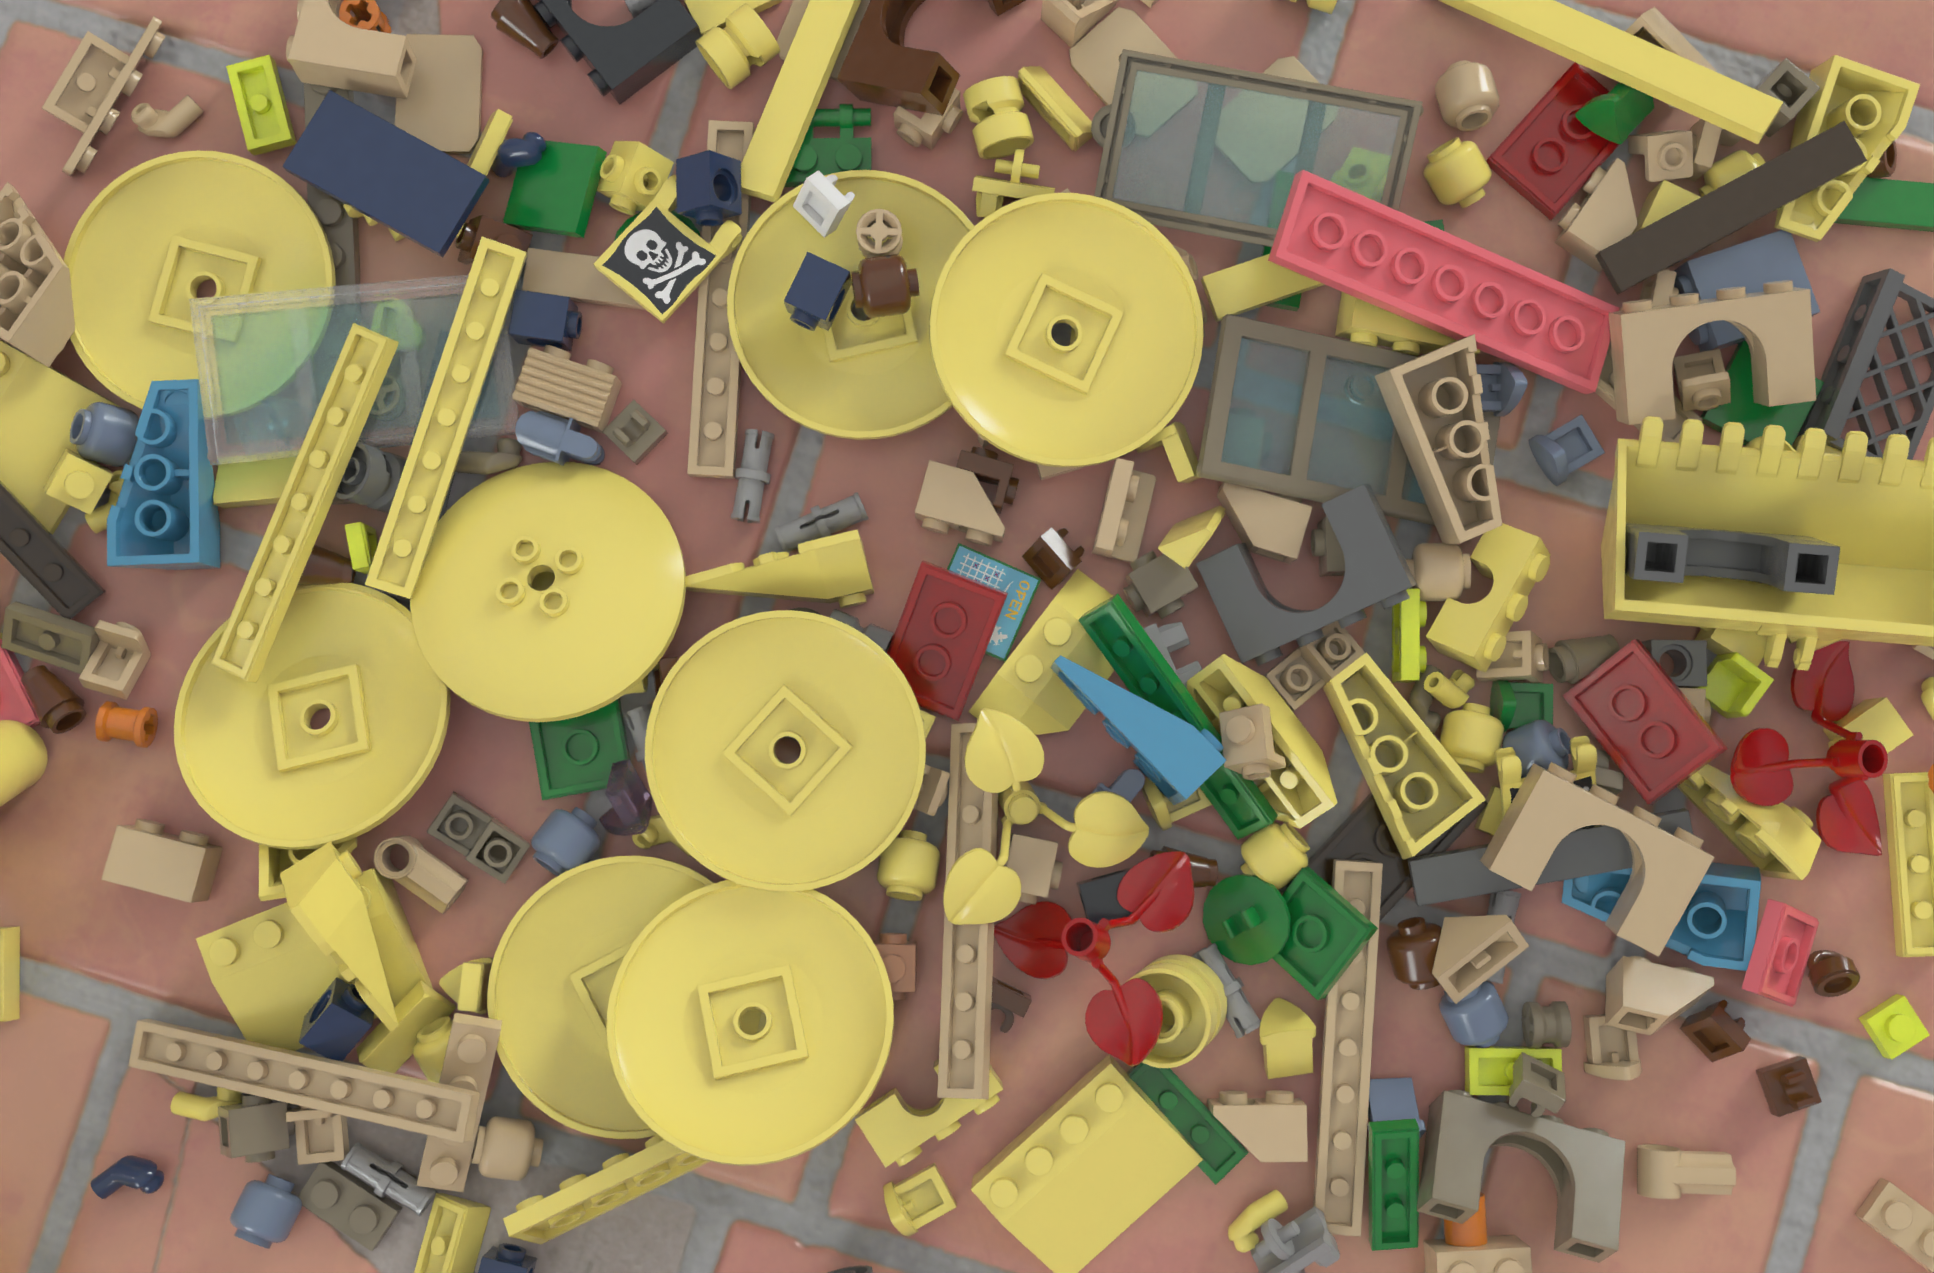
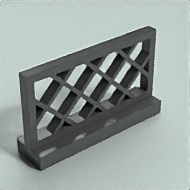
M1891 268L1863 276L1822 375L1821 381L1824 384L1798 436L1804 435L1805 431L1809 428L1823 429L1827 435L1826 445L1842 451L1845 440L1840 438L1846 421L1856 416L1861 432H1865L1868 437L1867 457L1882 458L1883 454L1878 441L1888 438L1891 434H1903L1910 441L1907 459L1913 460L1934 408V337L1928 322L1929 319L1934 318V298L1903 283L1905 275ZM1897 297L1908 302L1913 316V320L1900 325L1893 310ZM1916 325L1924 349L1909 355L1901 330ZM1889 335L1897 360L1882 365L1876 348L1880 338ZM1926 355L1932 372L1927 382L1919 384L1911 360ZM1899 365L1907 389L1892 395L1884 371ZM1873 376L1881 400L1865 406L1860 387L1865 378ZM1910 395L1915 414L1911 422L1903 424L1895 401ZM1883 406L1891 430L1875 435L1868 411Z

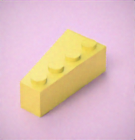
M1367 652L1333 677L1323 687L1403 860L1415 856L1486 800Z

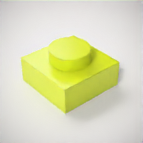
M1895 994L1858 1018L1882 1056L1887 1059H1894L1930 1036L1904 995Z

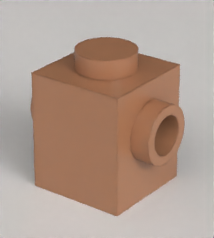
M879 933V940L872 941L877 947L885 965L891 985L893 1001L906 1000V992H915L917 941H907L906 933Z

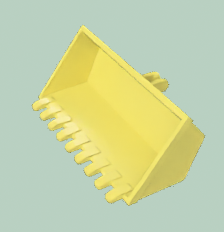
M1647 416L1643 419L1639 440L1618 438L1615 451V472L1601 543L1604 619L1757 632L1756 635L1767 636L1764 662L1765 666L1778 668L1782 660L1786 638H1798L1793 654L1794 665L1797 670L1807 671L1813 659L1817 640L1848 639L1934 647V437L1928 442L1924 461L1907 459L1910 441L1903 434H1891L1888 436L1882 458L1866 456L1868 437L1865 432L1850 431L1846 434L1841 455L1824 453L1827 435L1820 428H1809L1805 431L1800 452L1783 450L1786 432L1782 426L1768 425L1764 428L1760 449L1742 447L1745 429L1741 423L1736 422L1724 424L1719 446L1702 444L1704 425L1702 421L1687 419L1683 422L1679 443L1662 442L1663 421L1660 417ZM1626 523L1809 536L1840 546L1834 595L1782 591L1764 583L1709 576H1684L1683 583L1632 579L1625 574Z

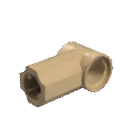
M397 836L386 839L377 846L374 852L373 862L376 870L382 876L396 880L442 914L446 913L452 904L455 903L469 881L424 849L418 839L411 836ZM396 844L405 847L409 853V863L404 869L396 868L390 859L391 850Z
M1656 1144L1637 1146L1638 1195L1657 1199H1678L1681 1197V1194H1732V1189L1736 1185V1168L1733 1165L1731 1154L1712 1151H1681L1677 1147Z

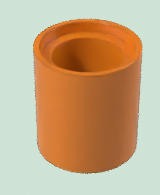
M1480 1192L1478 1212L1463 1224L1443 1219L1446 1244L1472 1247L1488 1243L1485 1194Z

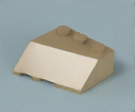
M7 182L0 191V339L49 368L75 331L70 270L15 187Z

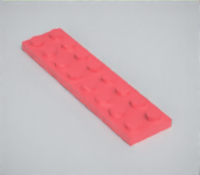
M1301 170L1294 176L1268 261L1457 341L1475 334L1477 349L1585 395L1596 392L1611 340L1609 312H1616L1620 309L1617 306L1305 170Z

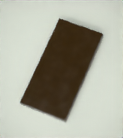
M1372 792L1308 859L1307 867H1310L1331 887L1334 859L1383 863L1379 922L1413 887L1408 859H1402ZM1486 801L1482 802L1413 857L1445 852L1486 808L1488 803Z

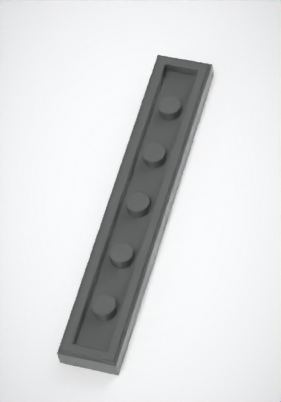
M1681 808L1654 813V815L1662 818L1658 827L1674 834L1677 827H1680L1693 834L1689 810ZM1590 825L1579 828L1568 834L1557 845L1536 885L1632 868L1633 859L1629 843L1620 830L1614 827ZM1489 844L1408 858L1415 902L1418 906L1523 887L1490 871L1480 861Z

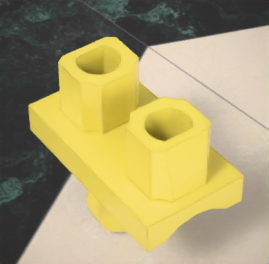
M1016 148L1014 161L996 158L994 172L1011 175V180L980 175L974 177L972 191H977L976 214L978 217L985 218L1002 208L1004 196L1024 199L1035 195L1054 193L1055 188L1020 182L1021 177L1038 179L1040 166L1023 163L1025 150Z

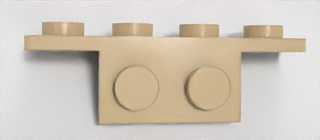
M155 16L130 56L87 31L42 106L44 111L83 133V136L62 169V172L71 177L76 169L83 173L86 172L98 151L90 146L98 131L106 135L109 133L120 114L119 111L113 108L121 93L130 97L143 76L142 73L135 70L144 55L153 59L166 36L158 32L162 21Z

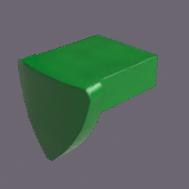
M1619 82L1608 94L1597 96L1588 101L1575 116L1595 134L1614 143L1622 144L1628 138V135L1654 109L1653 97Z
M1508 680L1493 681L1490 695V715L1502 722L1504 733L1508 729H1516L1534 720H1546L1553 725V684L1509 683Z

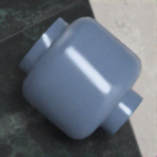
M94 402L86 409H79L71 424L70 442L76 445L78 453L84 459L115 467L124 466L131 460L136 445L137 436L135 431L139 417L132 410L103 402Z
M1534 720L1509 731L1503 738L1501 748L1513 747L1515 755L1521 760V778L1527 776L1533 763L1546 770L1551 762L1566 770L1568 768V754L1571 753L1570 738L1562 728L1556 729L1546 720Z
M577 807L571 813L563 809L554 810L532 837L531 845L536 851L532 856L533 859L556 876L581 864L588 863L601 845V839L594 830L597 821Z
M1488 981L1483 982L1457 1004L1452 1001L1444 990V995L1439 1004L1440 1012L1453 1039L1462 1045L1478 1048L1489 1047L1500 1039V1034L1506 1029L1509 1016L1495 986Z
M268 1174L265 1182L259 1180L248 1182L230 1216L231 1224L237 1228L234 1236L270 1249L272 1242L281 1243L285 1241L302 1208L301 1199L291 1193L295 1184Z

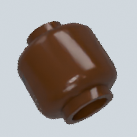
M898 254L862 259L858 265V271L851 272L856 309L863 308L864 313L870 318L905 314L910 309L911 297L919 296L916 268L907 269L904 258Z
M1411 917L1402 920L1397 925L1398 929L1392 932L1386 940L1394 976L1402 983L1409 984L1410 988L1416 990H1425L1440 985L1432 974L1442 927L1435 923L1425 922V919L1422 917Z

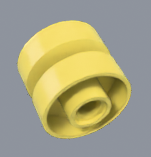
M1180 954L1163 956L1148 964L1129 979L1140 978L1147 981L1159 995L1163 1009V1022L1159 1038L1150 1054L1142 1063L1156 1068H1173L1186 1064L1194 1059L1221 1030L1227 1014V997L1223 989L1224 986L1217 974L1199 959Z

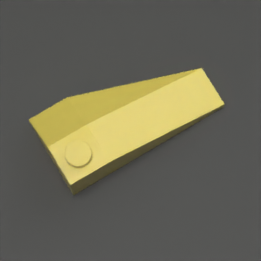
M1709 764L1677 786L1713 825L1755 867L1760 869V873L1764 877L1803 880L1809 874L1822 840L1811 829L1813 827L1811 819L1801 810L1793 806L1789 807L1782 802L1773 806H1759L1749 803L1736 793L1732 786L1730 775Z

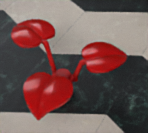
M1838 641L1815 650L1808 671L1794 668L1791 677V694L1794 704L1799 709L1812 711L1811 719L1814 723L1846 740H1839L1827 751L1826 758L1788 760L1789 746L1783 735L1774 729L1756 728L1746 733L1739 741L1730 765V780L1734 790L1742 799L1754 805L1773 806L1785 801L1792 794L1794 783L1790 769L1829 767L1842 778L1829 784L1831 794L1823 797L1817 806L1816 824L1822 841L1831 849L1839 852L1880 856L1882 855V844L1878 816L1872 794L1864 781H1867L1868 778H1877L1884 773L1888 764V754L1881 742L1877 740H1862L1863 735L1861 732H1851L1833 723V721H1838L1849 713L1855 694L1854 677L1849 661L1850 642Z
M1171 851L1154 855L1133 866L1122 878L1117 891L1119 904L1124 909L1132 912L1128 917L1112 920L1103 918L1098 924L1086 918H1075L1072 920L1069 913L1060 905L1049 901H1042L1026 906L1010 918L994 925L995 939L1005 956L1020 971L1031 977L1050 979L1060 975L1067 966L1068 953L1091 963L1092 967L1103 975L1110 983L1112 990H1102L1090 1000L1085 1013L1087 1032L1095 1045L1102 1051L1120 1059L1129 1066L1140 1064L1156 1045L1162 1028L1163 1009L1159 995L1147 981L1134 978L1120 986L1116 976L1104 964L1103 958L1106 957L1111 947L1108 931L1113 928L1133 925L1139 919L1145 928L1157 933L1171 931L1179 927L1191 913L1195 894L1190 858L1185 852Z

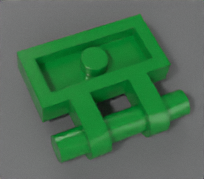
M839 104V108L816 109L784 187H798L804 184L807 177L818 170L824 176L849 170H872L871 137L854 138V127L871 126V108H854L853 104ZM814 127H840V138H814Z

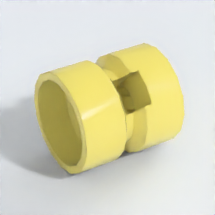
M746 3L725 18L726 27L724 29L714 26L695 41L710 68L728 89H733L751 75L750 66L752 64L762 67L780 53L779 45L766 24L753 8Z
M1013 76L994 77L976 83L965 90L963 98L969 120L977 124L972 131L979 157L983 159L1002 158L1015 154L1016 148L1025 150L1033 144L1034 137L1028 115L1020 112L1025 104L1018 78Z

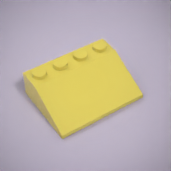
M0 339V481L53 535L70 505L45 494L44 486L66 448L78 453L76 445L70 442V429L74 416L79 409H86L94 402L120 406L51 366L48 368Z
M371 868L364 871L363 875L358 877L357 880L363 893L393 1007L395 1008L420 980L432 989L433 987L392 879L382 876L376 868ZM287 902L196 938L212 984L247 1041L292 1051L305 1047L299 1043L304 1016L336 978L350 985L358 980L357 978L350 982L345 980L331 955L325 956L290 912Z
M1108 1054L973 1176L971 1190L995 1218L1054 1273H1078L1194 1169L1203 1158L1143 1090L1130 1078L1117 1061Z

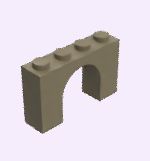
M1444 1090L1429 1105L1417 1204L1418 1212L1463 1224L1479 1210L1483 1163L1488 1149L1498 1146H1511L1522 1149L1537 1158L1548 1170L1554 1181L1557 1191L1554 1250L1598 1263L1618 1251L1625 1141L1609 1137L1606 1131L1598 1128L1580 1129L1566 1125L1562 1119L1555 1116L1541 1115L1535 1118L1530 1114L1520 1112L1518 1107H1513L1509 1103L1497 1102L1491 1104L1477 1100L1469 1092L1463 1090Z

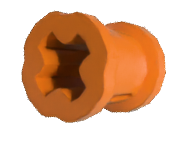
M344 0L341 3L339 19L346 24L373 31H378L376 27L379 26L380 32H392L389 19L380 11L375 0ZM350 11H352L355 14L354 17H352Z
M112 701L104 702L98 710L95 721L96 738L99 741L109 742L113 738L134 741L137 747L143 748L151 745L158 727V715L155 708L143 707L141 710L121 708L117 702Z

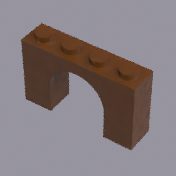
M870 0L837 77L860 101L893 107L900 106L904 109L944 115L960 74L939 52L904 47V35L907 24L913 13L925 0Z

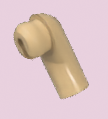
M187 95L170 111L153 109L148 103H141L133 109L131 118L138 125V130L147 136L174 138L180 135L204 111Z

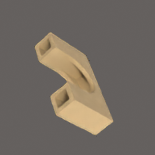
M342 0L298 1V23L294 36L291 35L288 38L286 57L301 82L407 99L417 61L407 36L361 29L346 24L339 19V8Z
M1793 280L1763 283V292L1746 294V287L1716 290V298L1699 300V293L1669 296L1670 304L1653 307L1652 299L1628 301L1623 303V311L1609 312L1616 419L1619 422L1627 425L1642 424L1643 419L1647 416L1660 417L1662 421L1676 419L1672 375L1675 353L1680 343L1691 331L1705 323L1724 320L1735 326L1743 334L1749 345L1754 403L1771 407L1816 401L1810 289L1793 287Z
M1551 762L1547 770L1533 763L1480 861L1490 871L1532 892L1555 848L1568 834L1590 825H1605L1619 829L1631 848L1633 859L1632 872L1626 887L1604 925L1617 936L1659 957L1715 858L1700 848L1704 840L1680 827H1677L1674 834L1658 827L1662 818L1635 805L1632 812L1617 806L1616 803L1620 797L1596 784L1592 785L1590 791L1585 790L1574 784L1577 777L1576 774Z

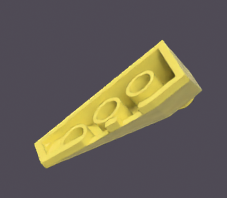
M1838 55L1832 56L1811 70L1809 78L1820 89L1797 113L1790 150L1845 121L1867 161L1779 208L1774 228L1815 242L1820 241L1852 200L1854 192L1866 176L1872 173L1879 164V159L1890 144L1897 140L1904 131L1920 87L1918 83Z
M858 529L797 544L798 554L789 556V552H769L759 555L758 558L754 559V566L745 568L742 562L731 563L685 577V587L688 591L830 604L839 602L840 608L864 604L867 602L865 595L874 593L863 542Z
M330 841L280 873L288 907L325 956L331 955L345 980L350 982L354 978L358 979L354 984L360 996L389 1031L392 1032L399 1025L363 893L357 880L358 877L363 875V872L348 851L340 855Z

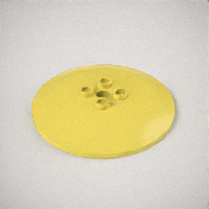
M197 150L163 155L146 161L116 178L99 193L79 219L69 240L63 260L70 270L75 331L70 339L79 357L96 379L112 393L143 409L151 381L198 379L202 385L206 420L221 419L249 411L269 401L295 381L317 353L331 321L335 302L336 278L332 250L327 235L310 205L298 191L268 168L249 159L217 151ZM214 280L217 286L214 297L205 302L199 301L197 298L198 286L203 281Z
M849 170L828 174L825 177L829 175H836L838 177L835 187L844 196L851 191L855 194L852 203L834 232L824 238L793 207L803 186L801 184L783 195L777 202H774L758 218L747 233L738 250L729 278L727 317L730 335L742 367L751 382L765 399L791 420L819 433L838 438L867 440L897 436L930 423L953 407L938 379L932 360L929 341L930 309L934 290L945 263L961 239L974 225L948 198L935 189L909 177L876 170ZM874 209L888 210L896 215L901 223L903 238L902 248L898 255L904 258L907 269L916 268L919 283V296L911 297V306L908 312L900 315L871 318L866 321L858 320L852 314V307L855 301L851 284L829 331L818 326L815 331H811L791 321L790 317L792 314L787 312L784 299L807 252L850 271L851 275V272L858 271L860 261L865 259L859 250L856 234L860 218L863 214Z
M1049 193L1020 199L1003 206L976 224L952 251L941 271L934 290L929 319V341L938 379L951 404L963 420L978 435L1009 455L1028 462L1061 468L1091 466L1114 460L1134 451L1159 433L1181 408L1193 386L1202 356L1204 337L1203 316L1195 283L1186 264L1169 240L1155 226L1130 209L1107 199L1078 193ZM1058 323L1070 325L1076 334L1075 342L1069 346L1057 344L1052 338V327Z
M543 462L511 469L471 489L455 502L438 521L413 597L410 599L411 619L416 640L428 664L442 682L457 696L474 707L502 718L525 722H550L575 718L596 711L628 693L654 669L665 654L674 638L684 608L686 571L683 554L671 524L660 507L638 486L620 475L593 465L576 462H565L563 466L555 462ZM551 572L555 574L554 582L548 589L542 591L532 589V581L539 573Z
M354 583L297 585L257 683L242 680L211 664L229 619L203 645L185 676L176 705L174 745L177 761L183 779L198 804L211 818L242 838L264 846L291 850L321 848L330 841L335 845L351 840L370 831L395 814L412 798L432 770L447 733L450 717V688L432 670L422 654L414 633L411 612L388 595ZM320 709H329L331 716L327 725L321 729H312L310 722L314 713Z
M794 610L760 612L738 618L709 632L693 644L679 658L660 686L651 708L645 737V765L651 795L661 818L677 842L694 859L719 876L740 885L773 892H795L827 886L851 876L875 860L893 842L910 817L920 793L926 764V738L920 708L911 686L893 659L873 640L845 623L816 613ZM784 736L793 737L800 744L801 754L794 763H784L776 756L775 746L778 740ZM772 878L787 880L794 883L775 881Z
M636 855L602 858L581 864L549 881L522 905L509 923L499 942L490 970L487 990L488 1018L502 1020L496 1050L510 1078L519 1090L549 1117L577 1131L604 1138L640 1139L658 1135L637 1115L628 1103L614 1074L606 1033L609 997L621 962L641 931L673 902L688 893L714 884L706 876L679 863L657 857ZM758 1010L747 1012L741 1019V1030L749 1035L761 1032L766 1025V1015Z
M772 878L773 880L779 881V882L794 883V882L787 881V880H782V879H778V878ZM724 880L704 886L673 902L660 912L634 940L617 971L609 997L606 1027L608 1051L614 1074L628 1103L637 1115L669 1144L703 1160L720 1164L738 1166L764 1165L787 1160L816 1148L837 1134L859 1113L876 1088L888 1060L894 1028V1003L888 974L877 947L860 923L841 905L814 889L795 892H773L754 889L730 880ZM751 1010H758L766 1015L764 1029L754 1035L744 1033L740 1027L742 1017Z

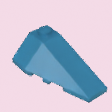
M198 379L151 381L135 431L137 436L136 445L129 465H124L120 477L124 479L116 506L111 505L107 518V566L167 570L221 568L220 519L218 506L213 504L215 482L201 381Z
M1061 655L1053 662L1051 669L1084 707L1094 715L1100 711L1106 717L1102 723L1106 728L1105 731L1112 739L1127 749L1131 746L1137 752L1134 755L1133 763L1150 781L1155 783L1158 790L1173 805L1186 800L1227 761L1220 754L1224 749L1222 744L1208 730L1203 729L1199 732L1186 721Z
M1712 862L1665 946L1686 955L1687 959L1703 966L1747 971L1756 939L1761 889L1760 869L1758 867ZM1632 868L1564 880L1562 903L1606 922L1630 879Z

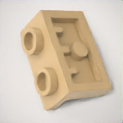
M1116 458L1112 467L1092 553L1132 563L1138 558L1156 477L1152 474L1133 470L1135 463L1133 461Z

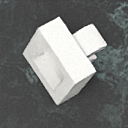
M818 170L806 178L793 207L825 238L837 229L855 194L851 191L844 196L835 187L838 177L836 175L825 177Z

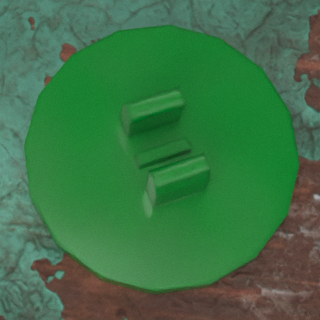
M1241 873L1224 878L1210 890L1203 906V924L1208 939L1212 944L1216 943L1220 954L1235 963L1256 965L1268 962L1283 950L1290 936L1291 915L1286 900L1273 884L1267 883L1255 875Z

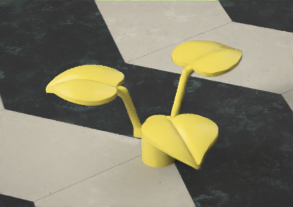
M982 708L966 747L964 764L967 775L975 786L986 792L998 793L999 804L1005 813L1001 819L1003 829L1000 855L996 860L986 849L975 848L957 859L949 871L944 887L943 905L946 917L949 922L955 925L987 924L1003 919L1017 906L1021 897V881L1018 874L1012 868L1004 866L1009 857L1011 826L1013 824H1028L1038 814L1045 815L1063 829L1073 832L1068 841L1070 855L1079 863L1094 868L1113 866L1128 859L1145 842L1149 834V827L1127 799L1119 794L1108 791L1094 792L1083 798L1074 810L1075 823L1069 822L1055 813L1044 802L1039 801L1032 786L1027 782L1036 778L1041 773L1044 765V751L1036 735L1012 716L996 710Z

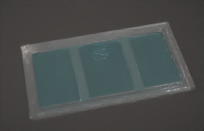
M469 274L189 299L208 447L207 459L210 465L297 457L353 323L399 342L358 442L376 448L412 445ZM507 316L466 439L516 434L515 427L519 419L517 402L512 399L513 392L515 391V380Z

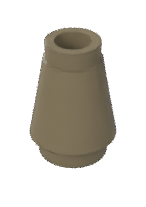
M1610 634L1557 641L1555 646L1549 649V671L1557 682L1563 683L1567 681L1570 684H1575L1620 650L1619 645Z

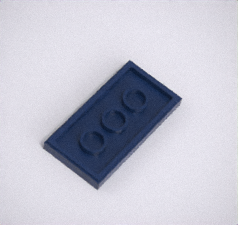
M331 90L327 93L282 166L288 173L442 258L490 182L486 175Z

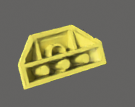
M1077 569L999 669L969 710V713L978 719L982 708L996 710L1019 720L1035 735L1069 731L1086 708L1056 675L1051 666L1061 655L1108 680L1114 669L1081 625L1079 619L1084 613L1113 597V595Z
M1222 654L1187 680V690L1220 736L1219 713L1261 703L1270 707L1274 753L1285 757L1286 767L1271 770L1270 777L1253 781L1277 813L1276 820L1288 822V825L1301 829L1338 803L1322 749L1265 676Z

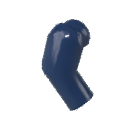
M527 132L523 139L512 138L504 141L500 145L497 156L491 166L493 172L497 176L505 178L510 176L516 167L535 165L542 159L541 153L546 150L544 138L538 133Z
M133 1155L125 1156L91 1181V1188L101 1199H106L123 1185L134 1189L140 1188L143 1193L151 1194L162 1186L164 1174L162 1171L157 1170V1164L151 1160Z

